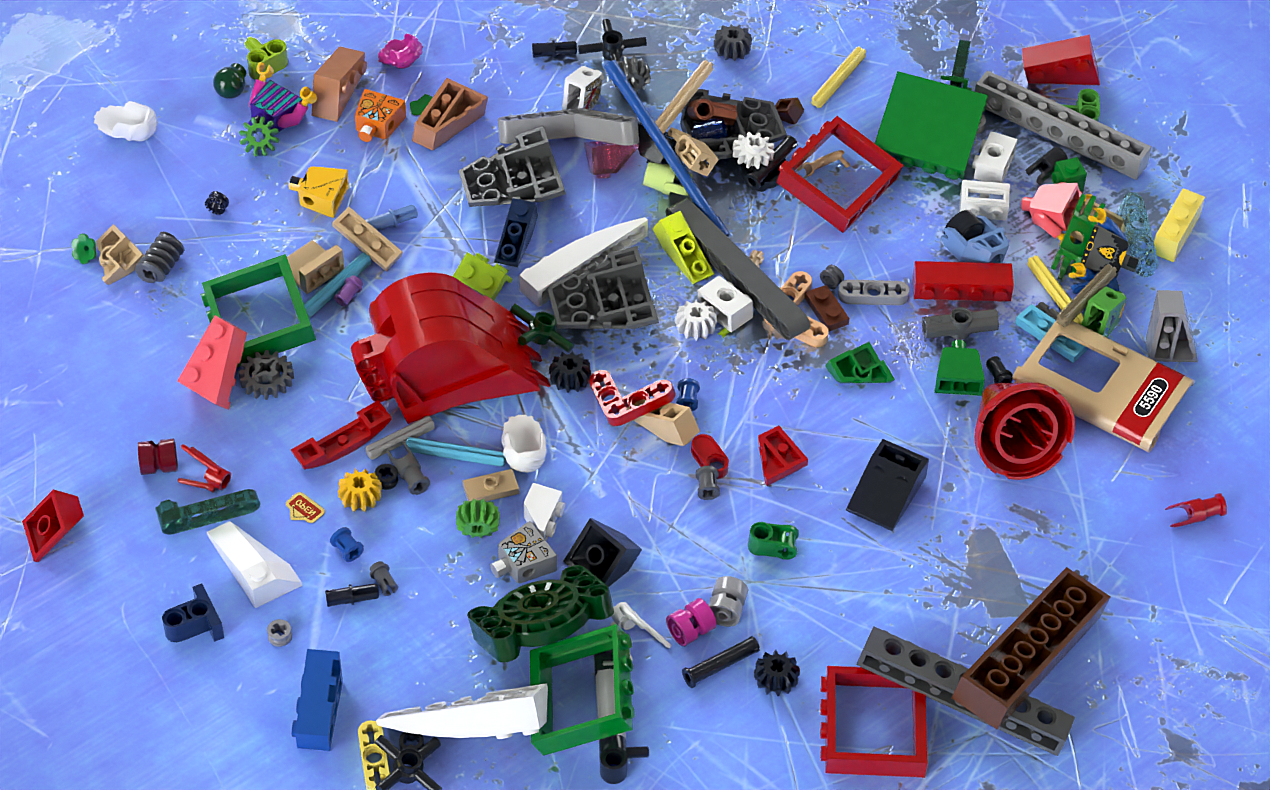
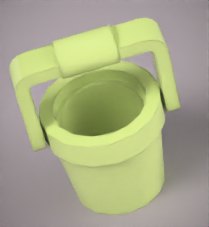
M648 162L642 185L660 191L665 195H670V192L685 196L689 195L683 185L673 183L674 179L678 178L669 165Z

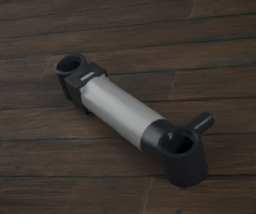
M613 649L594 654L597 719L615 714ZM626 732L599 740L600 776L609 784L620 783L626 778L628 758L649 757L648 746L626 747Z

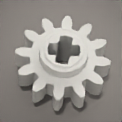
M748 132L747 137L739 135L738 140H734L732 156L738 158V164L744 162L746 168L755 166L759 169L760 164L768 166L769 161L773 160L774 144L768 143L769 137L762 138L760 133L752 135Z

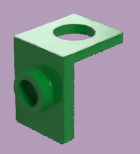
M941 74L940 79L962 82L963 89L972 90V88L968 87L969 78Z

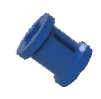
M691 378L682 379L678 382L677 386L679 397L676 404L690 407L691 411H695L698 408V400L696 398L700 390V383Z
M342 527L331 536L330 543L343 553L345 561L351 562L364 551L363 544L357 542L351 536L352 532L349 528Z

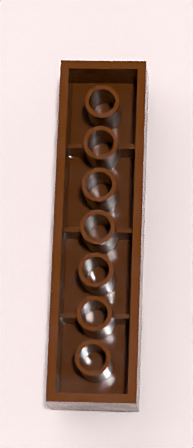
M1066 567L962 675L952 699L995 729H998L1098 621L1111 596Z

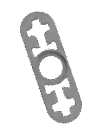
M844 280L839 285L838 298L846 304L903 305L908 301L910 289L902 281ZM875 289L879 291L880 294L873 296L870 295L867 291Z

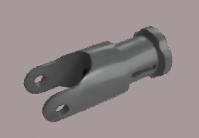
M402 441L408 452L407 455L396 459L388 449L387 455L393 466L396 467L400 477L408 483L409 492L412 495H419L428 489L430 480L422 474L421 465L408 445Z

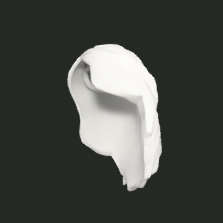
M133 101L125 103L124 107L109 105L107 108L101 107L100 111H97L94 116V123L97 124L98 130L114 138H125L127 141L147 140L157 129V117L154 110Z
M517 415L509 417L508 422L504 423L502 434L503 455L507 463L515 471L525 473L536 471L545 461L547 453L546 436L539 422L534 421L533 416Z

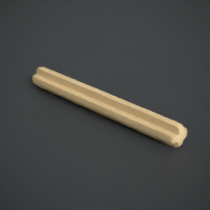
M707 60L701 62L655 121L663 134L713 71L712 62Z

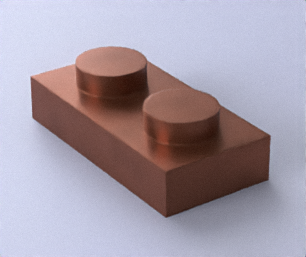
M827 285L805 292V300L819 321L827 326L828 332L849 325L848 315Z

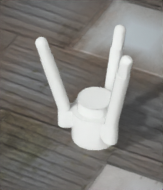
M621 602L613 607L614 614L611 618L614 621L610 626L618 624L621 629L629 630L637 625L649 632L666 648H671V644L642 620L626 602Z

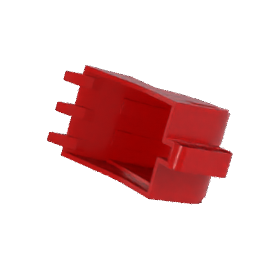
M428 272L410 275L385 288L375 301L370 303L369 316L375 334L354 342L350 348L356 370L371 399L375 402L377 400L383 402L395 398L407 424L462 404L540 391L539 385L551 386L549 379L535 370L530 361L542 362L541 355L527 344L522 346L518 342V338L528 332L529 327L516 319L513 313L488 296L480 295L458 279L443 273Z

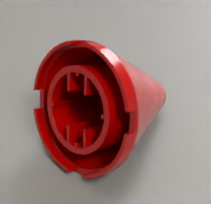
M1033 382L994 383L985 388L982 394L974 438L979 457L992 472L1005 475L1008 479L1012 480L1029 479L1047 472L1063 458L1062 451L1068 442L1072 443L1074 437L1075 418L1070 404L1057 390L1048 385Z

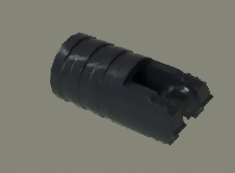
M1054 147L1025 170L1026 174L1030 176L1039 169L1041 174L1038 176L1036 183L1040 185L1052 176L1056 162L1066 160L1068 157L1061 148Z

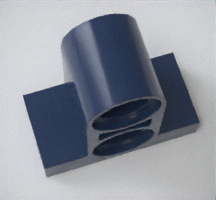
M202 583L192 587L193 600L172 607L163 613L162 622L165 637L171 642H182L207 631L210 632L214 642L224 638L222 622Z

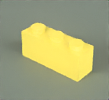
M1184 188L1182 189L1156 233L1151 254L1171 262L1175 261L1201 215L1205 196Z

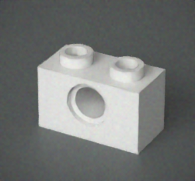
M991 131L987 140L983 139L981 142L980 155H975L972 164V168L975 169L974 179L983 182L1002 183L1015 156L1017 139Z
M717 276L697 290L698 303L706 301L708 306H713L717 322L730 332H733L753 318V301L747 294L740 292L731 282L724 280L722 277Z

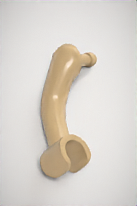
M838 150L820 157L811 163H803L797 168V171L804 168L806 170L804 178H807L814 173V170L838 159L845 168H848L850 163L842 157L844 151Z

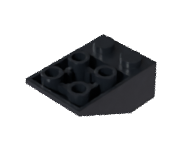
M882 439L872 454L846 511L893 531L926 479L929 459Z

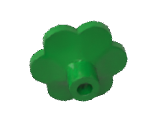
M82 233L79 234L78 238L72 240V256L76 260L79 259L81 264H88L91 259L96 257V242L93 238H89L87 234Z

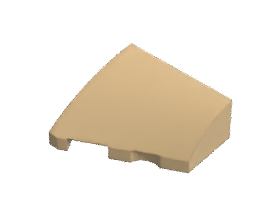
M114 224L96 241L97 249L100 251L99 262L104 269L105 275L102 277V280L107 285L133 272L137 263L144 256Z

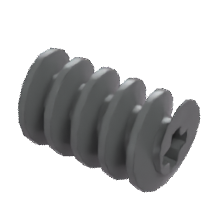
M160 232L154 243L151 244L140 262L135 266L137 275L147 283L164 281L165 275L169 274L170 268L174 267L175 262L184 253V246L174 235L168 232Z

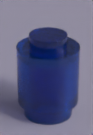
M717 118L694 124V129L691 130V136L697 140L727 137L726 125L723 119L717 120Z

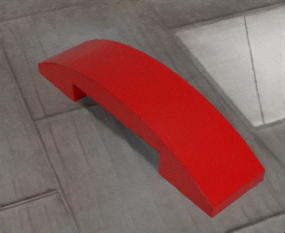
M377 400L358 411V418L317 442L312 437L292 448L291 452L303 469L326 465L350 454L375 437L392 420L390 414L380 401Z

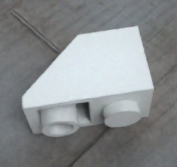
M533 483L524 501V519L526 522L531 521L546 541L548 537L552 538L554 535L557 517L561 518L564 513L565 503L562 502V491Z

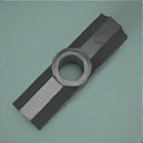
M958 307L953 309L951 314L922 317L924 338L951 336L954 339L963 340L970 333L999 329L998 313L995 309L970 311L967 308Z

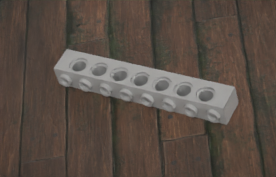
M988 70L976 83L975 92L988 95L985 109L1135 180L1138 179L1148 165L1151 146Z

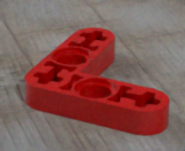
M598 370L589 378L590 386L608 423L612 426H621L672 402L676 395L672 383L668 380L656 381L629 395L621 397L608 371ZM602 381H603V382L605 383V385H606V386L603 387V388H601V386H600V384H599V383L602 382ZM615 395L613 399L604 401L605 397ZM640 400H646L644 404L640 406H634L636 402Z

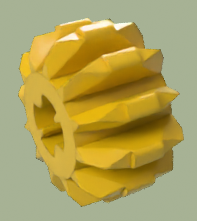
M355 468L353 474L345 472L344 479L339 480L338 497L345 508L351 506L353 512L358 508L365 512L367 506L374 508L376 502L380 501L382 485L380 480L377 479L375 472L369 474L366 468L362 472H358Z

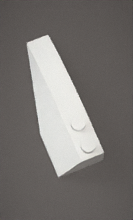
M546 683L486 693V696L478 698L476 701H473L471 696L452 702L450 706H447L445 701L426 706L425 711H421V707L418 706L388 712L381 715L376 722L378 726L436 737L468 738L496 735L497 739H504L513 736V733L522 732L523 735L538 733L539 729L547 722L548 687Z

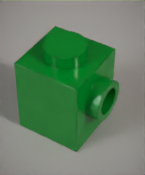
M1078 157L1057 161L1052 173L1053 184L1061 182L1078 183L1079 190L1083 193L1087 172Z

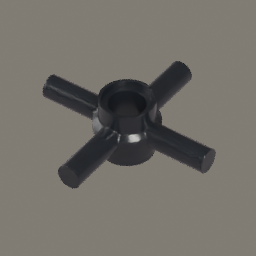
M604 19L601 22L604 30L601 42L578 45L579 54L602 52V56L606 60L621 61L622 52L625 48L647 46L646 37L623 39L620 32L612 29L610 20Z
M380 735L375 740V744L394 760V771L375 786L376 790H389L398 781L410 784L416 780L427 790H442V787L423 771V760L441 746L440 741L436 737H433L419 750L404 748L401 751L383 735Z

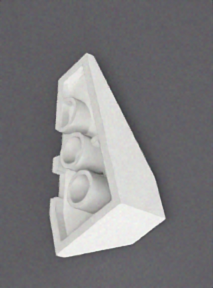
M231 521L207 531V536L255 608L302 586L301 580L289 563Z

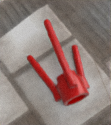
M184 444L181 445L184 451L204 464L208 469L204 475L207 483L183 478L178 479L179 483L204 488L212 493L216 488L224 490L227 487L232 476L231 472L218 466L196 448H189Z

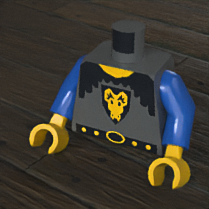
M1093 208L1097 211L1098 216L1096 218L1089 215L1088 219L1091 222H1098V225H1094L1081 263L1071 264V266L1076 268V273H1069V277H1079L1086 282L1091 281L1107 264L1116 267L1115 278H1117L1120 268L1135 272L1139 258L1126 254L1130 244L1127 241V237L1117 224L1106 216L1104 209Z

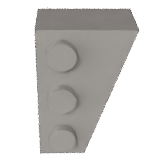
M1157 290L1146 334L1148 358L1154 361L1198 362L1195 339L1182 291Z

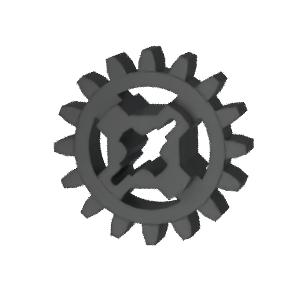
M265 350L264 355L255 352V358L248 356L246 357L247 363H241V370L239 371L241 388H246V394L248 395L254 392L256 399L260 395H264L265 400H268L269 395L278 398L279 391L285 394L287 392L286 386L292 387V379H294L292 362H287V356L285 355L279 358L277 351L273 355H269L268 350Z

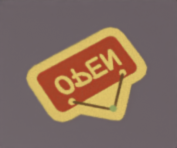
M302 492L294 494L286 502V506L290 509L291 520H305L308 523H313L325 513V510Z

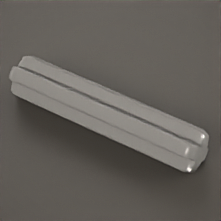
M426 416L366 446L365 452L369 459L373 460L387 453V449L391 451L403 445L402 441L406 443L408 437L417 438L435 428L434 422L430 416Z

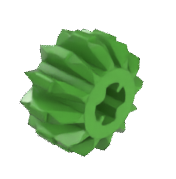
M252 117V126L246 122L243 123V126L248 131H239V135L246 137L240 140V144H248L245 148L247 153L254 148L253 155L255 157L258 156L259 150H262L263 156H267V147L271 151L275 150L271 142L279 143V138L273 137L279 131L277 128L271 129L274 124L272 121L264 125L265 117H261L259 123L256 122L255 117ZM257 132H262L265 137L264 140L261 138V142H257L254 134L258 135Z
M473 498L472 501H463V504L458 506L456 525L457 530L462 531V535H471V538L475 536L483 538L484 535L492 536L493 532L498 531L500 513L498 507L493 502H485L484 499L476 500Z

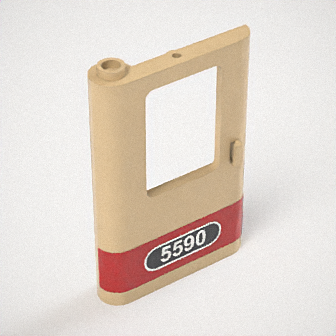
M1057 320L1024 365L1016 368L1012 377L1015 380L1014 383L1033 382L1054 388L1070 404L1074 416L1148 453L1155 446L1161 428L1189 387L1193 386L1195 382L1193 379L1074 321L1067 327H1063L1057 323ZM1058 336H1065L1119 363L1118 368L1100 392H1094L1039 364Z

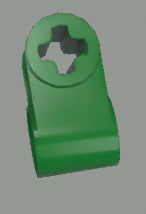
M756 522L750 528L748 549L757 556L777 557L786 560L793 559L797 555L795 542L799 537V530L792 525Z

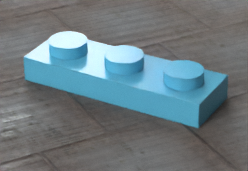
M1031 304L1016 317L1015 324L1041 341L1056 320ZM1062 335L1058 336L1050 346V348L1072 363L1089 349Z

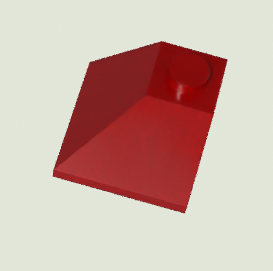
M53 489L22 521L35 562H39L84 517L78 496Z

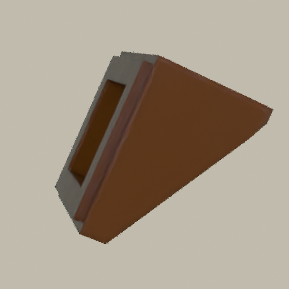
M796 97L779 99L775 105L780 119L790 124H796L804 113V108Z

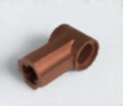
M708 99L693 100L687 108V113L693 120L733 126L737 118L735 105L713 102ZM699 104H702L704 107V114L702 116L697 112Z

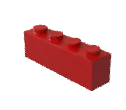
M915 261L914 299L998 302L1011 301L1014 288L1012 263Z

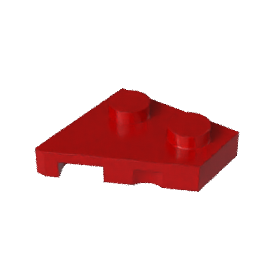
M779 425L758 435V447L766 486L808 465V458Z

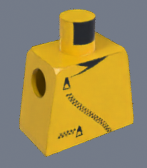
M311 166L308 168L304 178L292 176L289 181V190L298 191L299 202L302 207L332 218L335 217L349 187L348 170Z

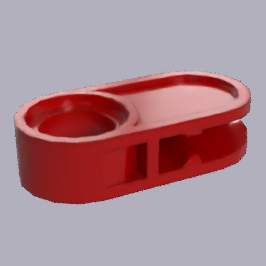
M707 434L695 436L691 444V453L700 467L710 466L713 462H720L723 464V467L718 469L719 475L717 479L726 476L729 460L717 442Z

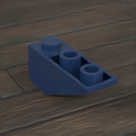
M512 198L494 263L514 267L519 266L532 238L538 218L535 202Z

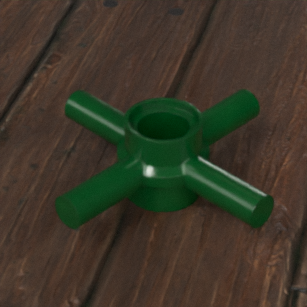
M516 303L511 307L510 312L529 325V331L518 338L520 345L524 346L530 341L539 345H545L551 340L566 352L570 353L574 344L555 332L554 327L557 325V321L554 315L541 311L537 312L534 317Z

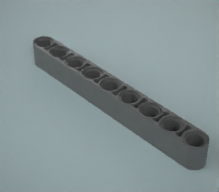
M686 198L666 209V216L681 211L706 260L727 281L731 282L736 289L743 294H747L753 301V307L786 340L789 341L810 329L811 325L807 315L690 199Z

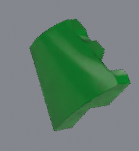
M869 341L853 350H848L834 357L825 365L830 374L839 383H891L895 380L885 361H880Z

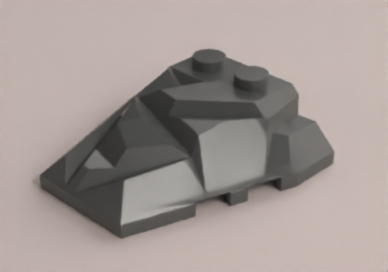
M698 89L681 111L680 124L682 131L690 134L692 138L704 142L718 159L733 157L734 140H738L739 135L747 137L748 132L752 135L760 133L762 138L769 137L768 143L783 140L787 136L775 104L771 101L744 97L743 101L730 99L731 94L723 93L722 97L708 95L709 90ZM698 99H708L713 102L735 105L737 118L733 126L693 120L687 113L688 105L691 101ZM699 104L697 108V112L700 116L704 114V107L702 104Z
M544 126L517 135L515 143L506 148L501 145L496 148L497 153L489 158L482 156L459 170L469 207L511 204L512 198L530 202H543L566 194Z
M637 246L612 252L607 255V261L597 266L595 263L587 266L588 271L579 276L572 274L547 288L557 321V328L636 329L659 323Z

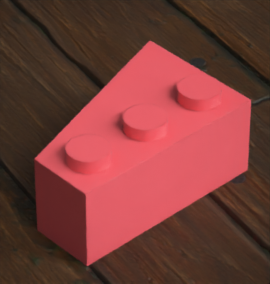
M214 316L177 381L212 403L229 410L231 403L229 402L232 386H235L236 379L234 376L237 363L240 364L247 332L222 318Z

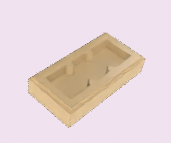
M513 469L463 480V488L468 501H472L474 498L476 500L484 499L486 502L519 494V486Z

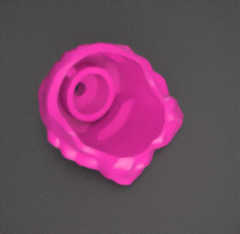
M406 33L403 40H390L379 52L378 61L397 68H408L422 55L423 46L415 36Z

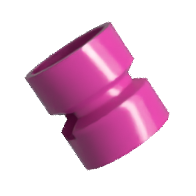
M697 598L687 604L684 610L679 609L666 617L667 627L671 635L681 646L688 645L698 638V634L705 635L717 626L713 611L701 598Z

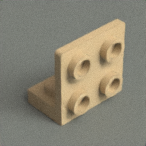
M312 240L287 256L296 284L306 294H309L344 269L343 250L338 245L325 250Z

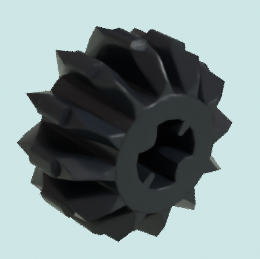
M573 350L568 355L562 352L560 357L554 356L549 366L551 383L556 385L558 391L565 388L567 393L571 389L579 392L580 387L587 386L591 376L589 359H584L582 353L575 355Z
M776 649L773 655L765 652L763 658H758L756 661V669L754 670V678L757 680L758 689L765 688L767 695L771 691H774L777 696L781 694V691L789 694L791 687H796L798 684V676H800V668L796 665V658H788L787 651L782 655L778 654Z

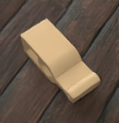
M671 127L668 131V136L676 140L675 151L690 170L708 177L719 160L704 142Z

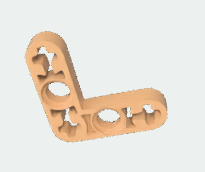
M795 272L780 289L787 296H792L794 298L793 302L798 306L805 298V292L811 290L812 278L806 272ZM808 317L811 325L810 329L794 338L812 347L824 346L828 341L829 332L827 326ZM764 318L765 322H766L767 324H769L770 326H772V325Z

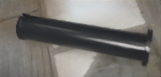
M787 135L774 149L773 160L769 161L768 166L760 164L759 169L755 168L751 173L745 175V184L752 190H758L763 180L798 146L796 139L793 136Z
M750 636L748 639L689 669L683 668V678L690 688H694L697 682L759 652L760 646L757 640Z

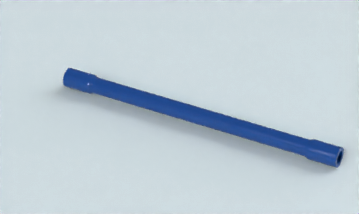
M612 60L604 66L605 71L619 88L694 204L728 237L730 235L729 231L720 217L715 214L643 105L617 61Z

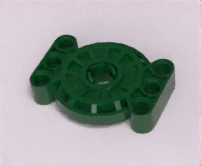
M573 565L562 571L560 580H540L522 585L506 594L493 607H475L468 612L467 616L473 639L497 661L509 662L519 656L521 646L537 647L561 641L578 631L589 619L603 620L609 618L614 614V608L609 587L585 567Z

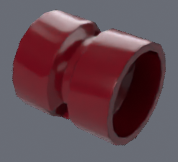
M174 438L161 439L158 444H155L152 440L138 442V459L141 475L155 474L157 469H161L163 473L178 471Z

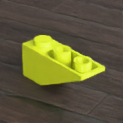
M681 211L659 220L652 228L663 250L692 284L714 275Z

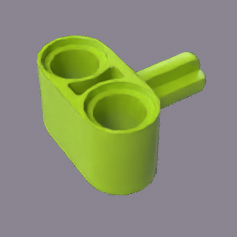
M249 36L244 42V46L250 51L247 54V63L251 78L259 79L260 74L257 72V65L260 62L265 64L263 72L267 70L268 65L273 68L274 73L288 65L287 46L283 40L274 39L262 45L256 38Z

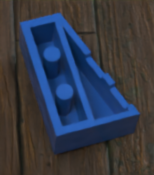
M307 649L304 673L301 679V695L298 697L296 704L298 716L297 720H293L291 732L292 737H296L297 748L330 751L343 685L340 652Z

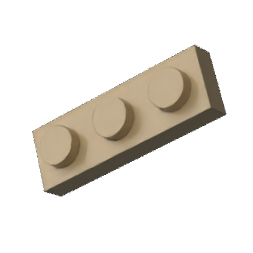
M350 207L332 222V227L363 253L369 255L385 271L403 254L398 247Z

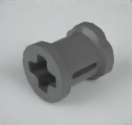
M713 466L698 468L695 473L696 479L699 481L698 497L703 500L717 498L720 495V488L717 486L718 469Z

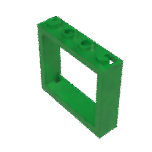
M286 254L202 282L204 293L200 295L205 308L210 307V310L206 311L211 323L214 316L221 318L215 299L281 276L284 277L300 323L246 341L240 364L237 363V367H240L241 363H247L246 357L255 358V352L264 355L265 350H268L269 355H273L276 351L280 353L316 340Z
M618 624L530 650V686L547 683L548 687L547 722L539 729L538 733L531 734V744L543 756L633 730L632 718L635 717V711L631 695L634 693V687L631 682L630 673L633 670L630 658L632 641L630 635L626 634ZM613 649L615 714L553 732L552 667Z

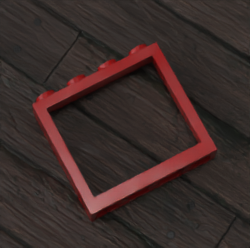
M836 116L831 122L826 121L817 135L812 134L807 140L806 146L804 148L799 147L789 162L786 160L781 164L778 169L780 174L776 183L844 233L898 179L903 164L839 116ZM832 135L883 172L846 210L795 172Z
M827 666L826 676H821L820 692H825V699H821L820 715L825 716V722H821L820 739H825V746H821L820 750L821 761H825V773L925 778L928 764L926 695L912 690L913 755L836 752L835 685L885 688L906 687L862 667Z

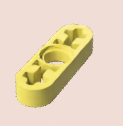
M370 720L363 722L359 726L358 738L366 789L376 790L374 772H379L381 781L390 773L387 754L376 744H369L367 732L373 731L374 742L380 735H383L382 726H378L376 721ZM372 753H378L382 756V759L379 762L371 763L367 760V757Z

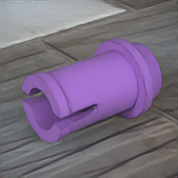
M354 275L347 277L345 285L334 296L335 301L339 305L346 307L354 295L361 292L363 286L361 279Z

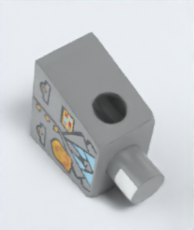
M529 521L498 544L499 560L490 564L496 578L510 573L516 583H523L557 571V554L532 522Z

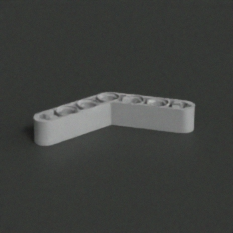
M577 108L498 118L499 141L503 144L515 143L517 135L544 126L548 140L580 137L624 146L639 143L638 119L630 116Z

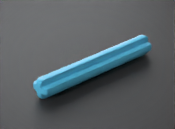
M361 253L304 303L308 317L311 318L345 285L347 277L352 275L358 276L371 264L370 256Z
M408 437L406 442L413 453L501 467L504 466L506 461L503 451Z

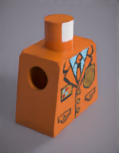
M364 89L355 113L356 130L359 132V138L364 142H370L373 136L387 139L406 118L405 100Z

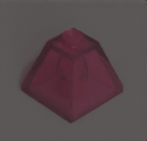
M601 141L584 142L589 171L591 174L596 175L597 178L611 177L610 173H617L639 148L638 144L624 146Z

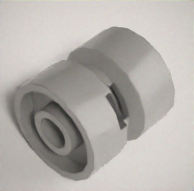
M723 576L719 577L715 582L708 605L714 613L717 625L731 627L739 623L749 589L738 578Z

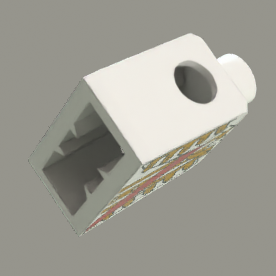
M581 66L567 76L564 84L562 110L577 108L592 110L600 99L601 85L604 80L603 73L599 70Z

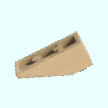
M640 400L636 402L634 406H640L644 404L646 400ZM668 403L633 420L665 442L680 446L690 443L692 438L700 432L690 407L674 403Z

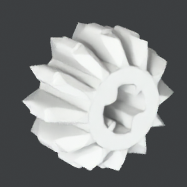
M696 299L694 303L686 301L684 306H679L675 316V324L679 334H684L686 339L694 337L695 341H697L699 337L706 339L708 334H713L717 324V316L713 306H708L706 301L698 303Z

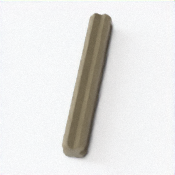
M1110 264L1105 265L1057 315V323L1067 327L1087 306L1089 299L1102 290L1116 276V267H1112Z

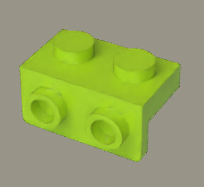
M467 252L452 277L482 295L495 300L506 281L511 283L513 280L507 275L509 270L497 263L494 267L488 264L489 259L479 253H476L474 256Z

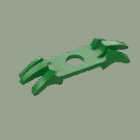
M1081 194L1075 206L1071 221L1051 265V269L1055 270L1061 256H1064L1058 273V279L1060 280L1064 277L1071 260H1074V263H1080L1094 225L1097 224V222H1091L1088 219L1096 196H1091L1081 215L1079 212L1086 195ZM1101 203L1098 208L1104 209L1106 204ZM1097 211L1093 215L1096 218L1098 216ZM1073 231H1078L1083 235V242L1081 244H1074L1071 241L1070 235ZM1074 266L1071 267L1070 273H1076Z

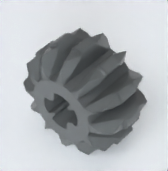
M730 24L729 27L722 25L720 30H716L714 48L718 56H724L725 60L732 58L735 61L736 58L744 59V56L749 54L752 37L748 32V28L742 29L740 24L738 26Z
M635 56L631 59L624 57L623 62L617 61L634 91L638 94L639 89L646 90L647 84L650 83L651 72L650 67L643 58L637 60Z

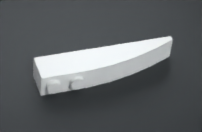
M643 217L599 230L560 248L549 256L543 257L540 262L525 269L519 275L520 292L537 307L542 306L550 300L548 287L572 274L577 276L588 271V265L595 263L597 266L607 261V255L612 252L630 248L647 237L648 219Z

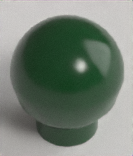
M233 63L230 67H223L218 70L213 78L215 91L224 98L239 96L245 86V68L238 63Z

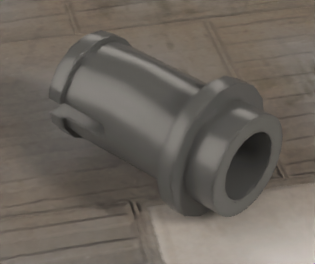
M378 561L370 567V577L376 580L384 596H390L391 593L387 585L390 586L393 593L398 590V585L389 572V565L384 564L383 561Z

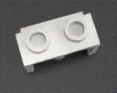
M962 180L959 212L969 210L975 216L981 215L992 220L1007 221L1010 184ZM968 192L980 193V197H968ZM989 195H1003V199H989Z

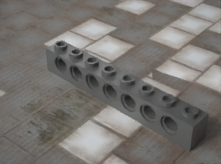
M873 626L856 665L910 690L925 694L930 699L988 724L952 699L962 675L968 668ZM1028 696L998 729L1058 756L1067 740L1075 717Z

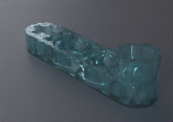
M1130 192L1124 196L1117 209V215L1123 218L1127 240L1130 243L1131 256L1139 258L1135 270L1136 273L1142 277H1150L1158 267V258L1143 198L1137 193ZM1134 220L1142 224L1143 228H1135L1131 223ZM1136 241L1145 242L1147 248L1142 249L1138 247Z

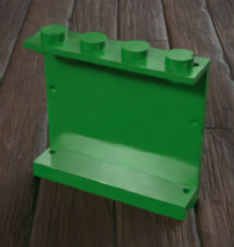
M897 71L875 144L903 164L904 167L911 168L915 166L922 168L924 172L930 174L937 172L945 174L949 179L957 180L960 178L964 180L965 169L982 114L987 105L988 95Z

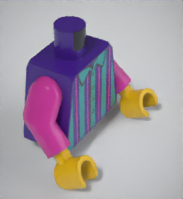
M260 62L257 65V72L260 74V77L255 81L249 102L251 118L255 117L256 122L259 123L260 118L265 117L264 125L272 121L274 124L271 129L277 128L279 132L285 128L298 125L308 110V103H315L317 95L308 87H303L299 97L272 80L266 82L267 78L272 77L274 70L268 65L267 70L263 72L265 64ZM250 120V121L248 122V124H249L250 126H252L253 124H252V122H251V120Z

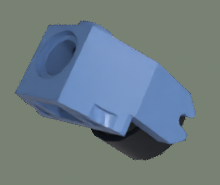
M963 210L952 217L943 230L944 235L941 236L944 246L960 262L1003 263L1009 248V242L1004 235L1003 227L997 228L986 216H975L969 210Z

